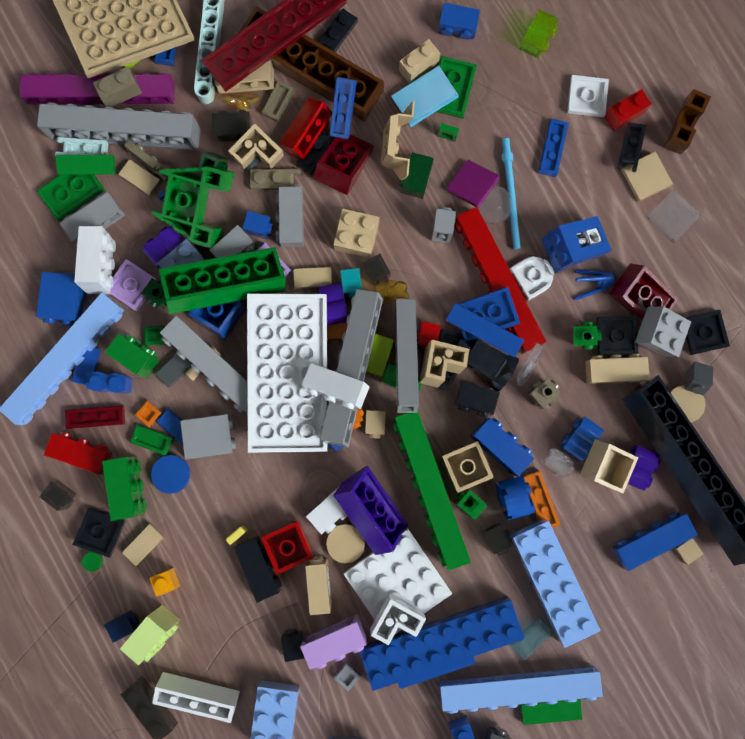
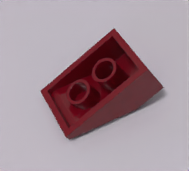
M351 134L349 139L336 137L318 161L314 179L348 195L367 162L374 145Z
M632 263L629 264L609 292V295L641 320L644 318L647 307H665L672 310L679 300L646 266Z

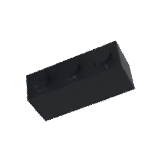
M259 536L235 546V552L256 603L278 594L282 584L278 575H274L273 565L270 558L266 556V549L262 539L260 540Z

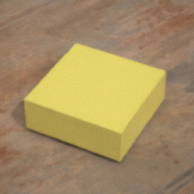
M242 525L226 538L229 545L248 531L247 528Z

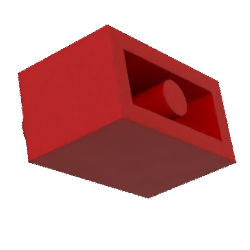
M643 89L611 106L604 117L612 130L615 131L643 115L652 103Z

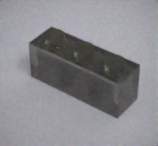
M142 675L120 695L153 739H163L174 730L178 722L167 707L152 704L155 691Z

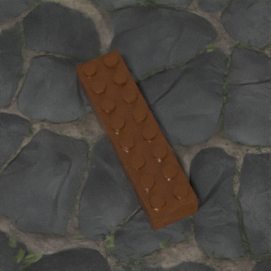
M256 6L240 31L267 12ZM303 35L271 59L274 68L333 103L337 77L357 80L352 114L363 121L366 120L384 91L383 80L306 35Z

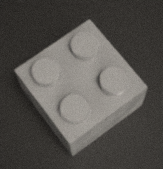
M647 307L635 343L664 357H679L691 321L665 307Z

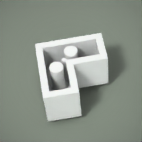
M389 594L370 628V633L372 637L389 645L398 627L417 637L426 617L422 611Z

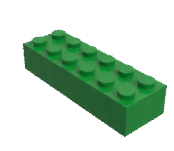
M276 247L159 269L169 314L247 299V294H274L285 291V275Z

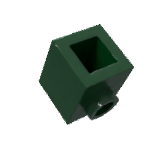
M202 152L199 167H219L228 170V158L213 152Z

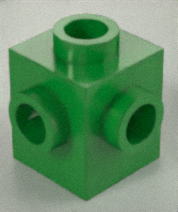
M581 322V325L573 326L574 346H582V349H594V345H598V341L602 339L601 329H597V325H593V322ZM586 332L591 333V337L585 338L584 334Z

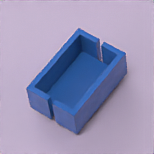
M496 418L484 419L470 437L474 441H479L480 446L511 475L520 476L535 459L531 456L533 452L527 446L519 445L516 442L518 438L510 431L508 433L502 429L503 425Z

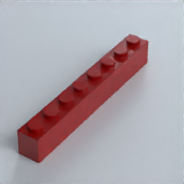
M478 207L456 216L454 227L458 234H462L464 238L462 240L466 250H470L472 254L471 260L475 267L478 266L482 282L484 284L487 283L490 289L488 293L505 287L509 289L520 324L506 329L508 332L524 340L519 351L524 354L546 343L547 341Z

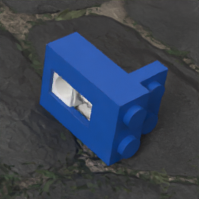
M598 216L560 225L541 239L555 274L562 272L572 265L600 258L612 251Z

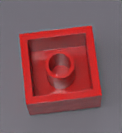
M300 519L261 537L276 575L313 559L315 556Z

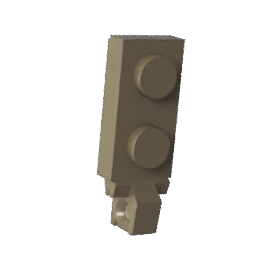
M130 140L126 142L125 148L129 155L156 176L158 175L164 181H168V175L159 173V170L170 169L167 165H161L155 156L146 154L144 148L138 143L133 144Z

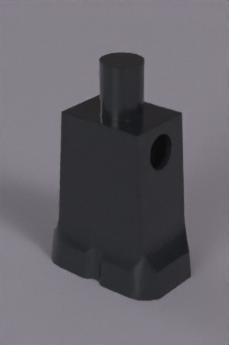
M459 338L455 344L456 346L469 349L467 367L485 379L489 386L497 392L501 391L507 381L513 376L519 362V358L506 355L479 339L469 344Z

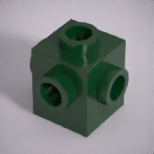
M151 278L141 294L149 299L147 303L156 309L159 306L165 309L167 304L162 284Z

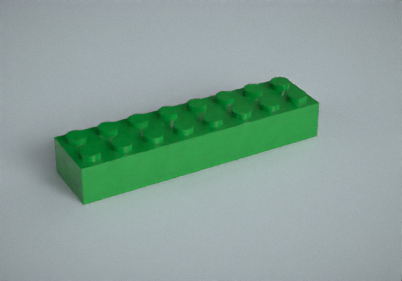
M418 411L417 413H406L395 417V422L392 423L395 434L399 433L401 441L398 443L401 452H406L408 458L405 460L407 469L413 472L414 478H411L414 489L420 492L421 496L417 497L419 504L427 512L424 518L427 526L433 530V533L430 534L435 547H439L440 552L437 555L442 567L446 566L449 571L471 563Z

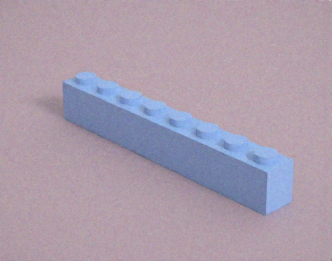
M102 292L0 407V412L15 425L29 423L36 410L41 409L46 404L45 400L59 389L58 385L63 380L68 379L72 374L73 368L80 365L85 359L82 355L87 350L92 351L97 346V341L108 334L110 326L121 319L124 309Z
M596 667L439 681L442 710L450 714L465 709L466 711L474 712L478 708L494 710L498 706L515 708L518 704L535 706L539 702L556 704L557 701L561 700L576 702L577 699L585 698V700L591 701L596 700L597 697H603L600 671Z

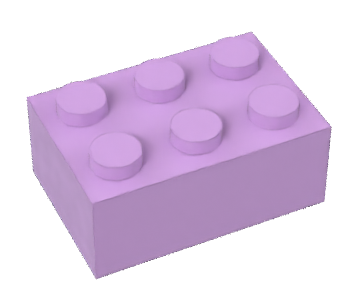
M358 614L304 637L300 647L309 669L315 668L319 670L327 666L329 661L334 660L337 662L346 657L345 654L362 651L366 645L367 636Z

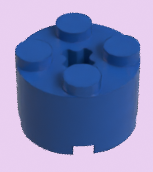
M518 476L496 483L498 485L496 490L500 506L506 509L503 514L507 521L531 515V513L535 512L534 504L529 499V494H531L530 485L528 482L525 483L523 477Z

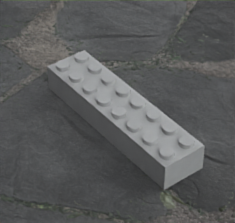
M49 102L47 104H40L37 127L54 141H57V137L106 140L110 145L125 146L126 142L130 140L133 144L138 143L142 147L199 151L201 129L194 116L188 112L174 114L170 111H161L160 113L148 109L135 111L131 108L118 110L113 107L96 108L91 105L78 107L74 104H66V106Z

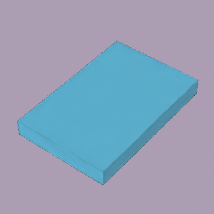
M437 66L391 97L402 114L406 107L413 100L415 101L414 117L408 122L409 126L412 127L458 98V94L440 66Z

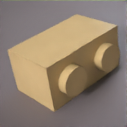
M428 39L399 61V72L411 84L439 64V50Z

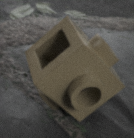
M540 379L532 386L534 389L527 394L539 409H543L547 405L551 407L559 400L557 396L561 392L558 390L560 387L554 380L545 379L543 381Z

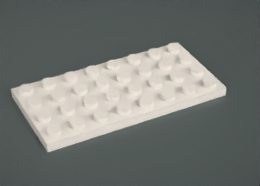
M247 294L248 453L327 451V443L320 440V429L325 422L324 412L327 407V400L324 399L325 396L319 394L318 397L306 393L307 389L302 386L311 363L327 369V294Z

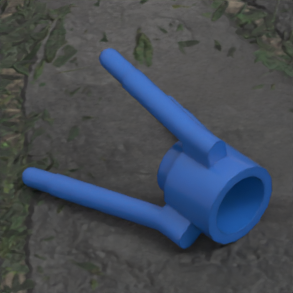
M575 270V273L596 275L595 277L576 278L575 281H595L596 286H599V288L576 296L574 300L607 291V287H613V273Z

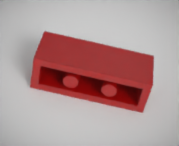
M308 98L279 145L289 155L304 160L332 116V111L323 101Z
M64 431L51 434L44 456L96 474H104L102 461L110 460L113 453L107 450V446L96 443V446L89 444L90 440L78 437V439L71 438L72 434Z

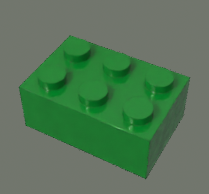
M123 457L102 461L110 520L126 519L145 514L147 502L145 498L143 499L142 494L144 482L140 479V460L137 457Z

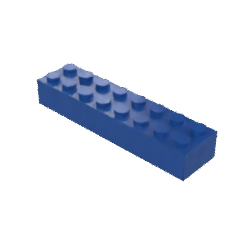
M506 596L424 624L417 637L404 631L395 634L389 645L380 640L366 644L364 649L360 651L372 691L525 638L512 600Z

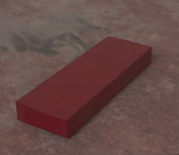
M124 405L65 410L66 429L125 425Z

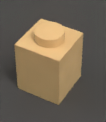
M366 410L365 434H369V438L380 439L381 435H385L386 411Z

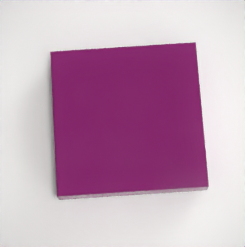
M467 160L448 186L447 191L479 208L500 178L496 173Z

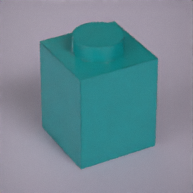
M359 268L340 271L343 294L348 296L349 299L355 296L356 289L362 290Z

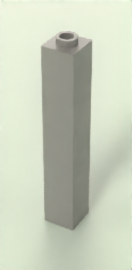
M401 298L396 299L397 413H417L419 391L415 299Z

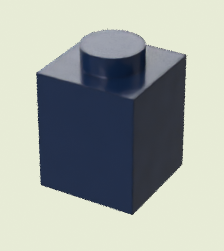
M130 610L106 623L104 626L112 643L133 633L139 626V619Z

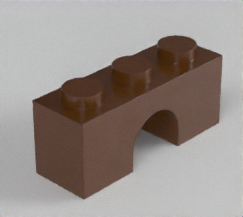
M695 89L689 93L682 104L664 145L665 148L682 154L690 146L696 132L694 127L705 112L711 96Z

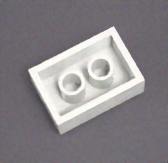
M79 226L74 282L87 294H101L102 292L110 294V289L114 283L111 275L115 267L113 252L116 250V243L102 226Z

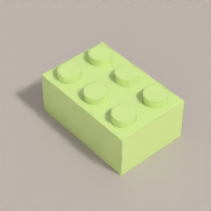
M161 605L143 620L120 650L138 666L143 661L148 662L165 645V641L179 628L176 624L180 619L164 605Z

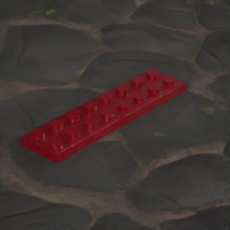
M283 0L203 58L202 62L222 89L227 92L338 11L347 2L346 0Z

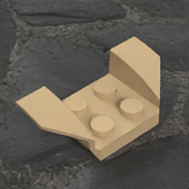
M414 100L406 107L403 114L398 113L390 116L383 130L380 165L393 169L400 180H404L409 175L410 159L395 157L399 150V143H396V138L400 134V127L410 122L414 117Z

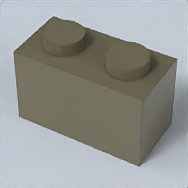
M129 67L93 82L106 107H113L142 93Z

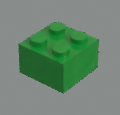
M118 333L104 352L134 374L144 378H148L160 361L156 357L157 353L144 345L140 346L142 342L129 334L123 336Z

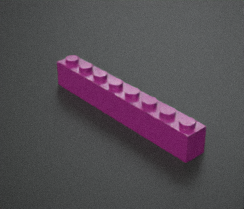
M35 73L21 75L20 97L27 104H47L49 102L56 104H104L93 82L111 74L103 73L91 78H87L86 73L84 75H75L73 73H66L65 75L48 73L47 75ZM140 73L139 75H134L142 93L120 104H174L175 82L172 76L167 73H159L158 75Z

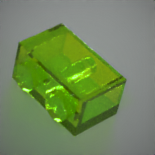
M539 9L519 49L539 59L542 53L545 54L551 44L548 42L550 37L554 39L559 29L556 27L559 19Z

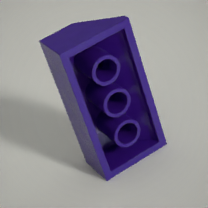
M365 466L342 482L333 496L375 555L394 552L408 524L370 468Z

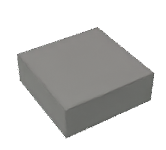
M346 662L333 679L349 692L359 680L361 674Z

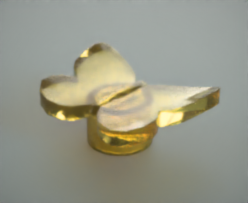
M258 93L245 96L228 94V96L222 97L224 103L235 104L236 110L244 111L251 109L250 103L258 101L259 95Z
M389 280L378 283L376 286V291L383 298L382 304L390 299H410L406 291L407 284L403 281Z

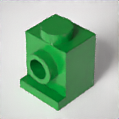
M469 489L466 492L464 490L461 491L456 497L458 500L456 504L474 520L488 506ZM471 499L472 505L467 506L466 500Z

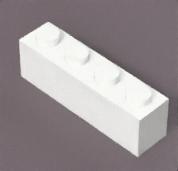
M163 672L155 687L152 704L231 723L240 691Z

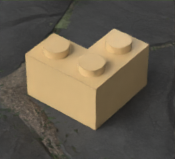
M256 124L228 150L230 156L243 169L257 156L272 169L284 156L283 150Z
M431 340L425 348L419 383L438 388L445 381L446 371L460 374L467 367L469 349Z

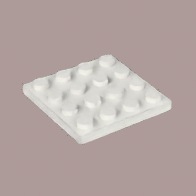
M408 528L402 533V537L394 552L375 555L372 552L344 572V576L374 620L389 594L423 613H426L452 594Z

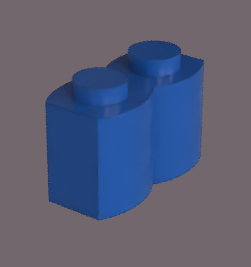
M90 372L87 374L86 388L98 392L127 394L132 390L133 379L118 373Z
M586 416L581 419L577 418L571 426L573 428L571 433H566L561 440L562 445L560 448L578 462H582L587 457L594 440H599L604 432L601 427Z

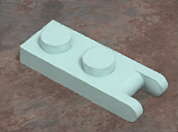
M57 137V142L64 144L63 152H55V157L56 155H107L108 142L106 140Z

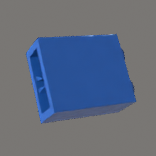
M42 272L36 317L42 319L43 323L55 324V321H60L63 325L73 326L81 317L85 291L74 282L75 275Z

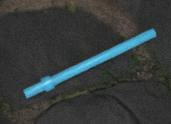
M504 138L502 139V162L505 165L513 249L517 250L521 249L512 169L513 152L510 149V139Z

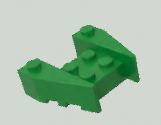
M219 167L159 170V173L168 175L162 210L152 211L151 214L161 221H165L178 233L186 236L190 242L212 248L221 240L223 228L203 222L209 189L231 191L235 172Z

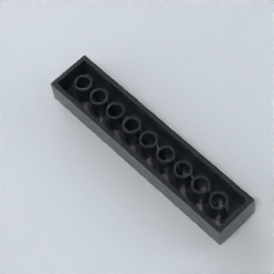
M657 375L641 383L622 399L732 564L734 566L745 564V501L660 376Z

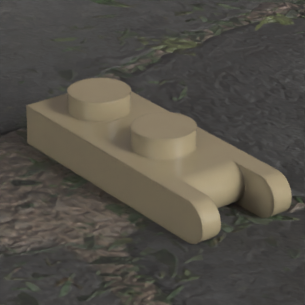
M250 170L251 190H279V187H300L301 184H294V175H301V170Z

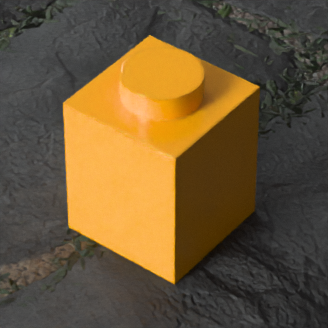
M174 567L149 578L156 597L173 591L180 586Z

